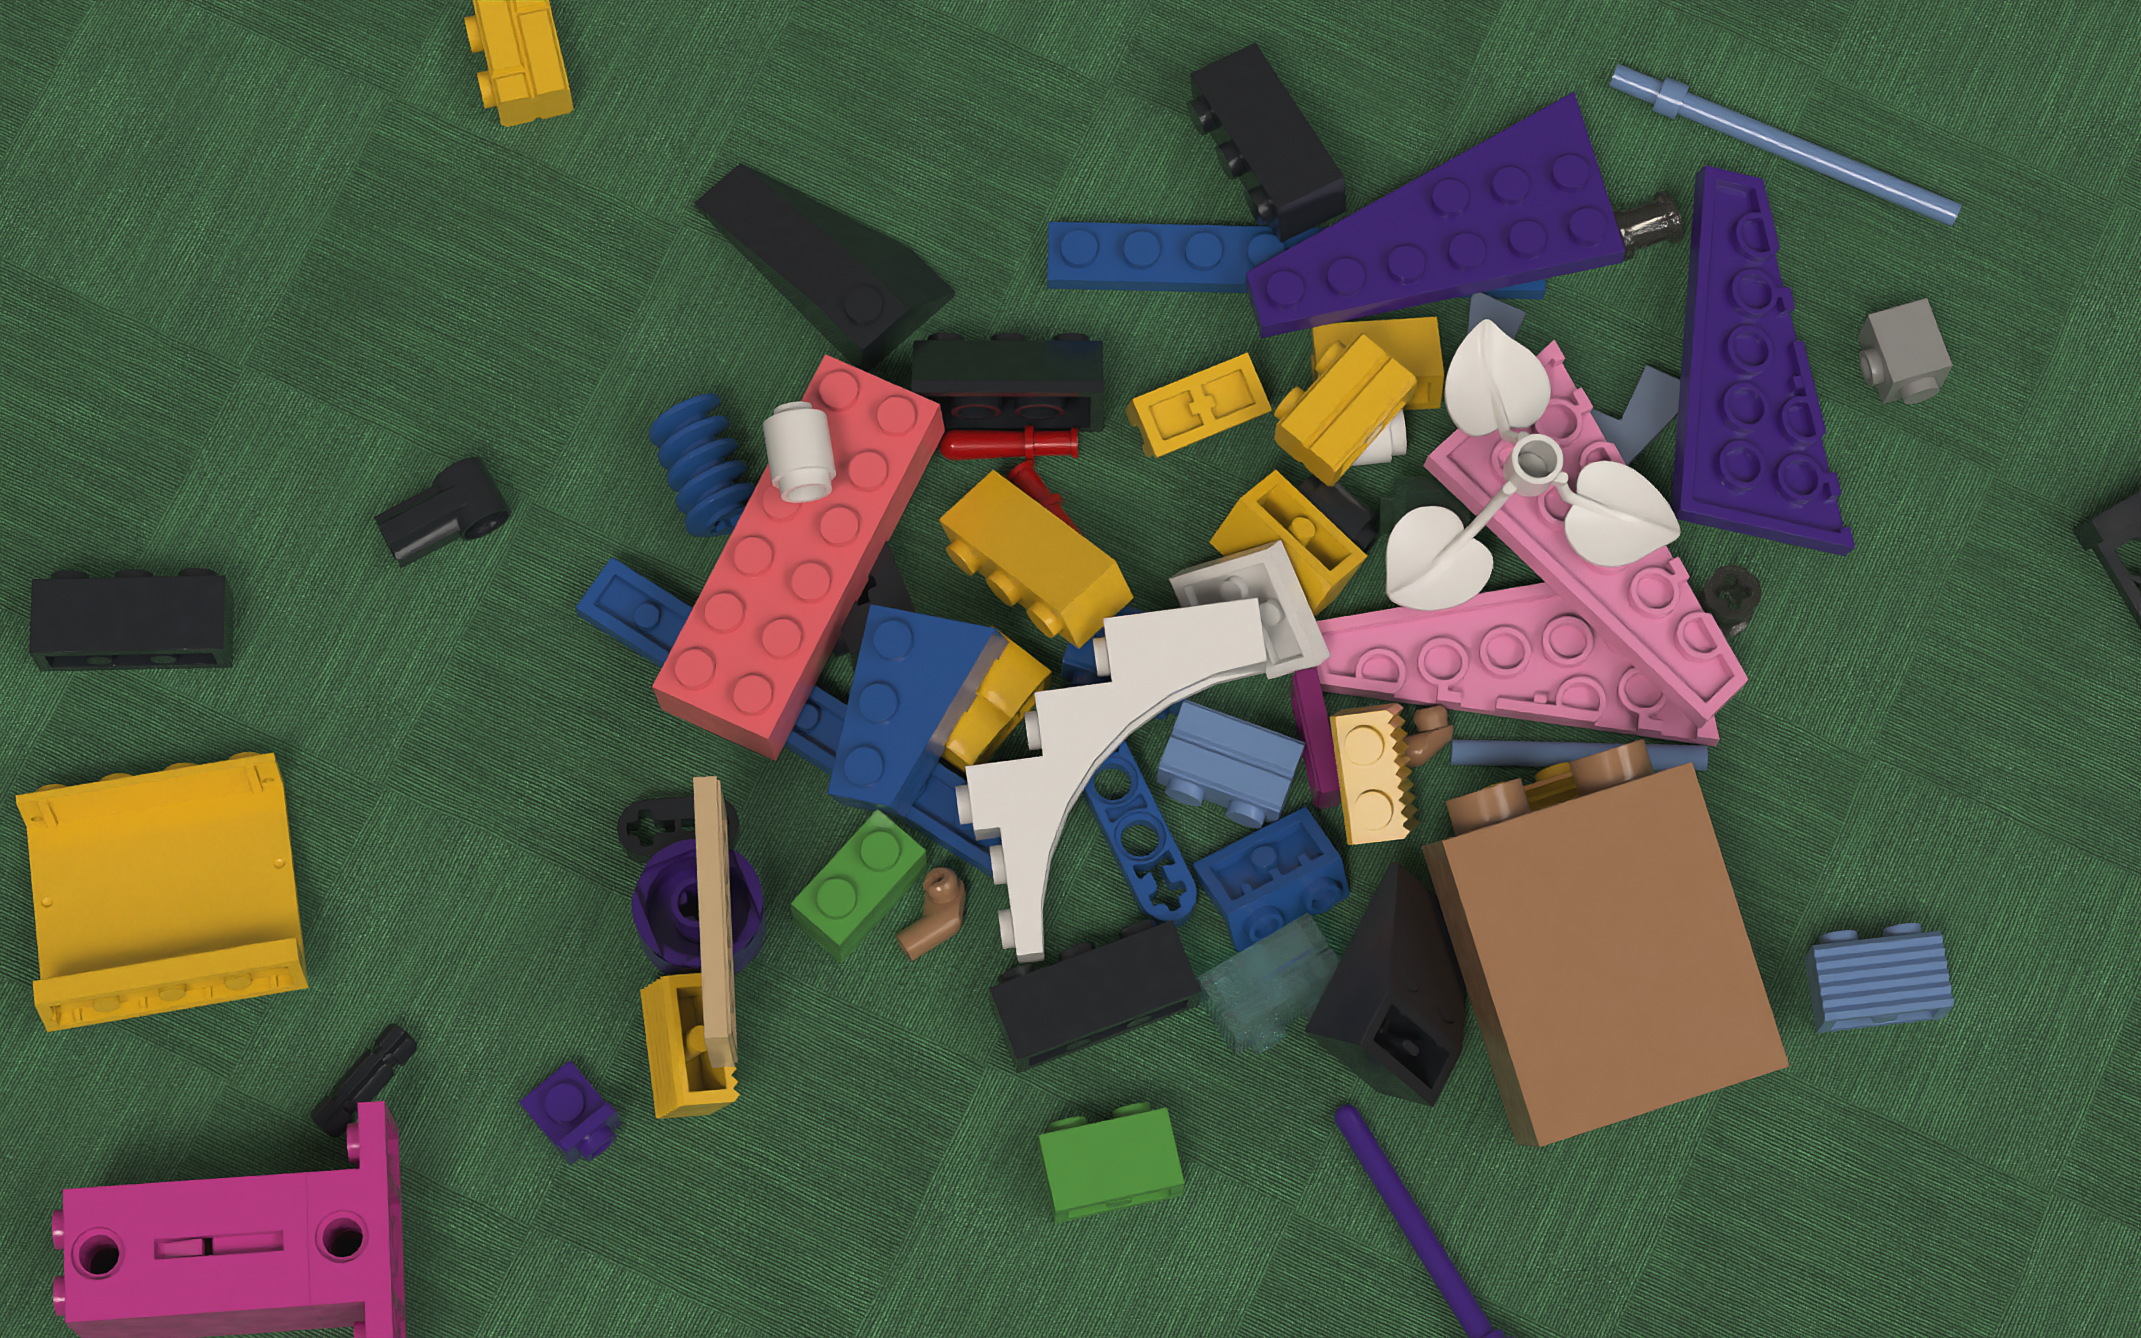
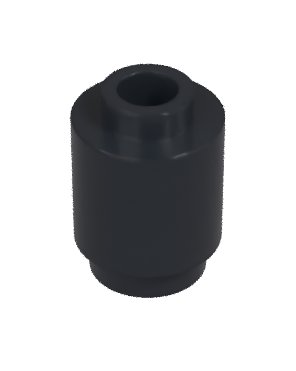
M1314 474L1309 476L1297 489L1365 554L1372 549L1381 534L1374 528L1379 515L1339 482H1336L1333 487L1327 486Z

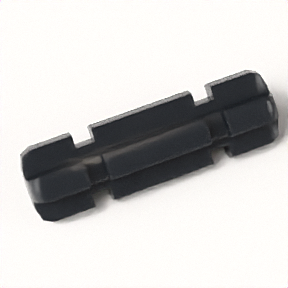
M394 1023L387 1025L374 1040L377 1043L375 1049L371 1051L367 1048L332 1087L335 1090L334 1095L331 1098L325 1095L313 1108L310 1117L313 1123L325 1134L332 1138L340 1137L347 1129V1124L354 1121L351 1115L355 1110L358 1111V1103L371 1102L395 1075L393 1067L396 1064L403 1066L416 1051L417 1044L414 1038L402 1027Z

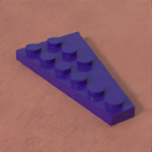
M1705 165L1695 177L1671 509L1677 520L1846 556L1855 549L1850 527H1843L1837 498L1842 493L1837 473H1830L1821 439L1826 434V429L1804 342L1797 341L1790 315L1795 310L1790 287H1783L1775 255L1780 246L1763 179Z

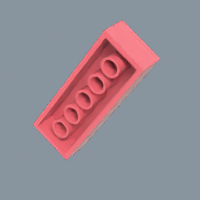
M826 354L801 402H808L812 405V409L821 410L827 415L836 476L831 480L832 492L826 497L815 501L803 503L786 502L781 499L780 489L772 485L768 463L652 686L661 710L774 761L777 760L841 635V628L855 600L858 602L886 540L887 542L889 541L945 432L939 403Z

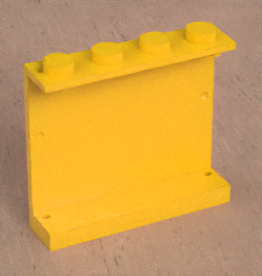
M242 752L231 756L225 761L201 765L176 763L166 767L163 771L135 776L125 773L110 774L101 778L99 782L69 787L62 784H49L38 788L33 793L15 795L16 805L27 827L41 980L32 981L34 1004L47 1032L309 988L285 786L274 752L267 754Z

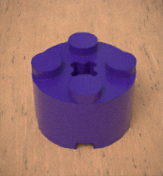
M687 839L666 846L651 857L636 884L631 901L633 919L640 944L648 959L667 976L701 973L699 921L694 916H691L690 906L698 903L696 839ZM728 849L735 975L747 966L761 950L766 928V913L761 884L755 870L745 857L734 850Z

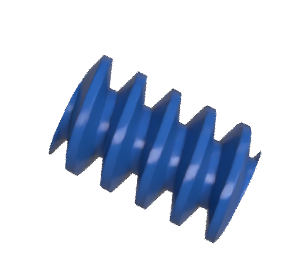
M713 393L701 394L671 407L652 423L648 431L651 443L660 448L657 453L660 465L669 470L666 475L670 489L678 492L675 498L678 510L687 514L684 520L687 532L695 537L705 538L732 533L745 509L743 503L750 499L756 488L755 484L750 482L734 483V480L741 477L747 471V465L743 460L725 461V458L732 455L738 449V443L735 438L717 440L716 436L729 427V420L727 416L722 415L707 416L708 413L720 405L719 396Z

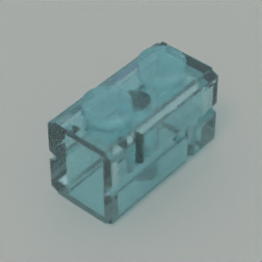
M1306 913L1197 977L1196 980L1201 990L1200 1001L1235 1055L1248 1047L1257 1055L1275 1046L1288 1035L1284 1028L1285 1025L1306 1014L1310 1021L1340 961L1333 949L1327 944L1326 938L1312 916Z

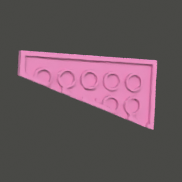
M1554 339L1536 356L1545 368L1550 381V401L1541 418L1532 426L1524 429L1511 428V430L1516 433L1525 431L1529 435L1543 434L1552 438L1559 445L1563 453V467L1561 471L1567 473V484L1570 490L1576 493L1577 477L1581 470L1589 463L1613 461L1626 464L1615 444L1607 442L1590 413L1593 408L1582 387L1579 389L1575 387L1562 364L1565 357ZM1458 428L1428 455L1423 466L1474 515L1478 516L1506 483L1503 474L1504 463L1515 445L1504 441L1498 429L1483 437H1471L1464 434ZM1551 485L1544 493L1533 497L1514 493L1487 522L1486 526L1701 729L1743 688L1749 679L1712 614L1705 613L1687 583L1690 576L1680 558H1673L1667 546H1664L1629 565L1616 568L1593 565L1578 556L1565 537L1564 519L1573 505L1561 499L1555 486Z
M1546 582L1479 593L1466 603L1446 610L1418 611L1406 607H1397L1316 621L1331 655L1320 665L1315 666L1317 667L1323 692L1430 707L1442 705L1445 709L1715 747L1720 740L1714 716L1699 729Z

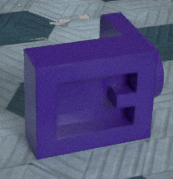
M568 1061L519 1101L521 1108L570 1166L582 1156L586 1161H591L602 1154L616 1140L617 1135L614 1133V1130L621 1125L617 1111L609 1102L606 1103L571 1061Z

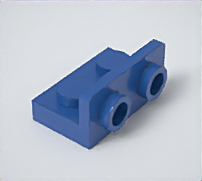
M1306 806L1192 864L1197 881L1224 919L1231 943L1238 952H1243L1258 943L1267 942L1295 924L1315 914H1321L1330 910L1336 903L1350 895L1341 856Z

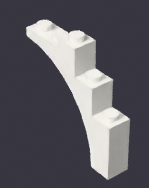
M1258 598L1103 618L1105 637L1094 638L1093 647L1097 676H1110L1111 682L1034 692L1037 711L1024 712L1029 751L1042 749L1043 756L965 766L968 784L955 786L960 825L973 823L976 840L1001 837L1002 845L990 846L994 884L1007 883L1011 908L998 910L1003 949L1016 947L1019 964L1045 961L1043 907L1051 859L1068 814L1095 771L1131 733L1170 705L1216 684L1266 673L1267 658Z

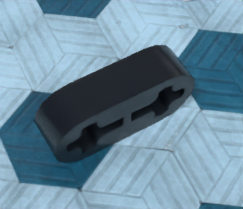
M694 796L641 800L625 808L618 819L617 825L619 841L625 854L638 863L647 864L653 855L666 846L682 840L696 839L695 830L683 831V827L695 826ZM724 799L727 824H729V828H727L728 849L734 850L740 839V822L737 810L729 801ZM652 818L655 828L658 829L675 828V832L655 834L653 845L641 846L638 836L629 835V831H636L640 828V819Z

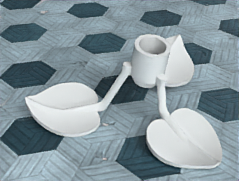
M1489 319L1481 321L1458 347L1447 372L1444 398L1449 416L1464 434L1471 437H1483L1498 429L1504 441L1515 445L1504 463L1503 474L1506 483L1465 529L1461 520L1454 512L1439 506L1414 509L1403 516L1395 525L1386 547V595L1392 602L1409 609L1439 611L1454 608L1471 600L1483 589L1493 569V557L1490 551L1473 537L1514 493L1533 497L1544 493L1551 485L1555 486L1561 499L1573 505L1566 514L1563 524L1564 534L1568 543L1578 556L1586 562L1600 567L1616 568L1632 564L1674 542L1681 534L1678 521L1668 502L1636 470L1613 461L1589 463L1579 473L1576 480V493H1574L1567 484V473L1561 471L1563 467V453L1559 445L1552 438L1543 434L1529 435L1525 431L1516 433L1511 430V428H1528L1541 418L1550 401V381L1545 368L1536 356L1526 347L1506 335Z

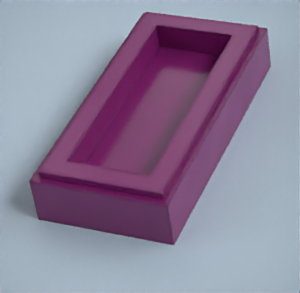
M1317 667L1295 671L1294 676L1291 678L1289 696L1299 741L1306 743L1303 760L1313 806H1317V810L1336 807L1340 805L1341 801L1333 739Z

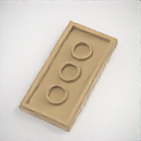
M717 776L693 777L704 1039L712 1068L735 1067V1062H738L727 812L721 782L717 780Z

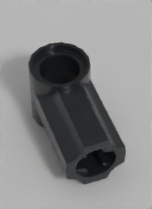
M469 457L450 465L439 473L433 480L432 487L380 513L374 519L394 559L400 568H403L460 537L464 541H471L492 533L507 522L511 517L512 511L483 459L480 457Z

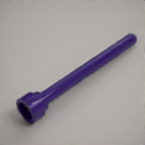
M1351 1104L1339 1106L1334 1113V1121L1468 1338H1507L1502 1328L1497 1330L1493 1328L1357 1108Z

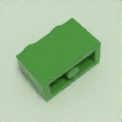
M877 809L791 902L793 923L842 964L927 871L926 850Z
M1150 1103L1131 1104L1114 1110L1112 1112L1113 1119L1088 1124L1087 1118L1083 1116L1066 1118L1048 1125L1049 1133L1038 1135V1152L1055 1224L1183 1196L1185 1182L1167 1107L1152 1110Z

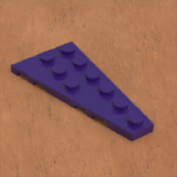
M1570 93L1246 272L1245 286L1260 338L1623 263L1625 247L1575 93Z

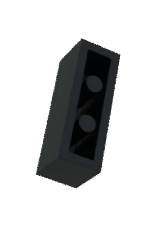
M1256 42L1190 73L1193 97L1192 100L1187 102L1190 118L1201 135L1210 133L1218 145L1215 148L1216 155L1227 177L1230 180L1239 178L1247 190L1245 192L1247 205L1259 225L1262 226L1268 223L1280 243L1347 211L1343 174Z
M187 568L179 571L178 576L153 577L151 572L140 569L117 571L114 574V578H89L88 574L80 571H57L50 575V579H32L29 653L40 672L232 668L234 594L225 575H217L215 571L206 568Z
M1154 919L1143 920L1121 930L1118 933L1120 940L1098 948L1095 947L1094 942L1081 943L1061 952L1058 955V963L1036 971L1033 964H1026L1008 970L998 976L997 981L999 984L989 988V1004L1016 1073H1021L1198 1007L1201 990L1173 920L1158 926Z

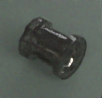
M1666 189L1655 192L1653 200L1624 210H1620L1615 206L1612 207L1625 247L1623 261L1633 259L1635 251L1666 240L1671 245L1683 241L1684 233L1681 217L1672 196Z
M1730 564L1719 567L1714 575L1706 581L1704 591L1699 597L1698 602L1705 613L1712 614L1723 636L1730 638L1738 636L1747 629L1753 618V611L1761 601L1762 590L1759 580L1750 574L1746 568ZM1720 594H1729L1731 603L1739 604L1737 610L1728 609L1727 601L1719 598Z

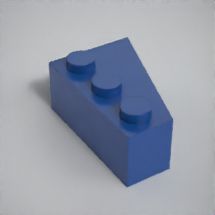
M870 604L827 794L844 806L874 812L878 809L884 814L905 817L946 749L944 744L964 711L968 712L977 697L975 692L994 660H999L1009 642L996 628Z

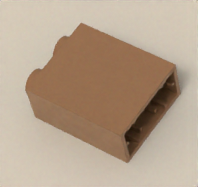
M1644 739L1568 762L1579 796L1534 811L1530 810L1521 778L1447 800L1445 803L1456 835L1422 846L1516 1145L1542 1147L1789 1067L1693 763L1690 762L1654 772Z

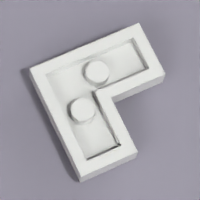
M1281 540L1182 569L1169 578L1181 608L1258 598L1267 658L1266 675L1268 680L1318 666L1331 656Z

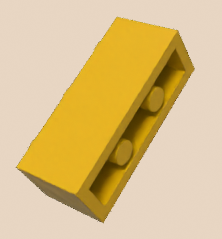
M992 470L939 519L951 542L946 547V552L952 561L969 576H972L976 571L983 575L993 593L1006 605L1012 607L1017 602L1027 609L1026 612L1031 621L1049 638L1060 634L1076 648L1080 649L1104 626L1103 618L1114 617L1134 598L1117 562L995 470Z

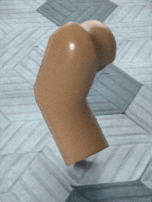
M1442 705L1419 709L1414 713L1413 720L1417 726L1418 733L1405 736L1402 740L1409 746L1404 753L1411 758L1406 765L1409 769L1425 764L1451 741L1453 725H1448L1447 710Z
M937 867L926 874L923 880V888L926 891L922 918L895 934L899 946L911 962L954 936L962 926L966 900L965 886L963 881L950 868Z

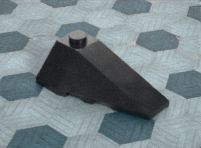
M741 163L695 202V208L854 367L867 373L955 297V292L912 249Z

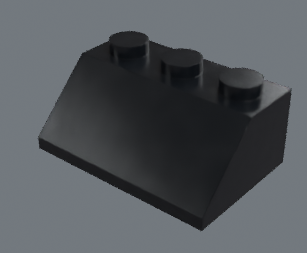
M935 333L929 335L927 340H914L911 392L940 404L945 431H1025V425H1034V431L1071 430V427H1078V432H1102L1104 394L1103 341H1090L1089 336L1081 333H1062L1055 335L1052 340H1027L1026 336L1018 333H999L992 335L990 340H965L962 335L956 333Z

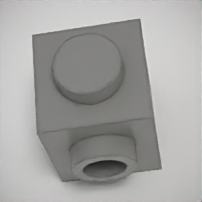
M1927 298L1869 314L1859 333L1858 339L1863 349L1859 352V363L1863 377L1870 387L1876 385L1883 404L1903 399L1905 404H1915L1935 396L1940 391L1939 388L1942 387L1953 365Z

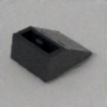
M1393 861L1390 863L1304 1032L1376 1092L1434 1107L1462 1051L1466 985L1438 897L1401 864Z

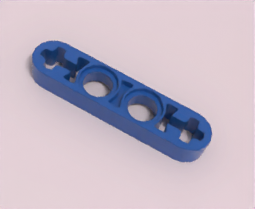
M1124 740L1115 750L1116 752H1113L1095 771L1082 794L1140 913L1146 920L1154 919L1157 926L1173 920L1175 927H1179L1188 921L1194 912L1197 895L1195 882ZM1107 769H1118L1125 773L1131 784L1128 793L1117 800H1108L1101 797L1096 792L1093 784L1094 779L1100 772ZM1138 824L1151 828L1158 838L1156 849L1149 855L1142 857L1133 856L1128 853L1121 842V836L1124 831ZM1164 859H1169L1171 865L1162 866L1161 876L1170 891L1181 888L1184 892L1178 898V909L1169 911L1164 903L1154 906L1151 901L1156 898L1157 884L1151 872H1148L1142 879H1139L1136 873L1152 870L1161 864Z

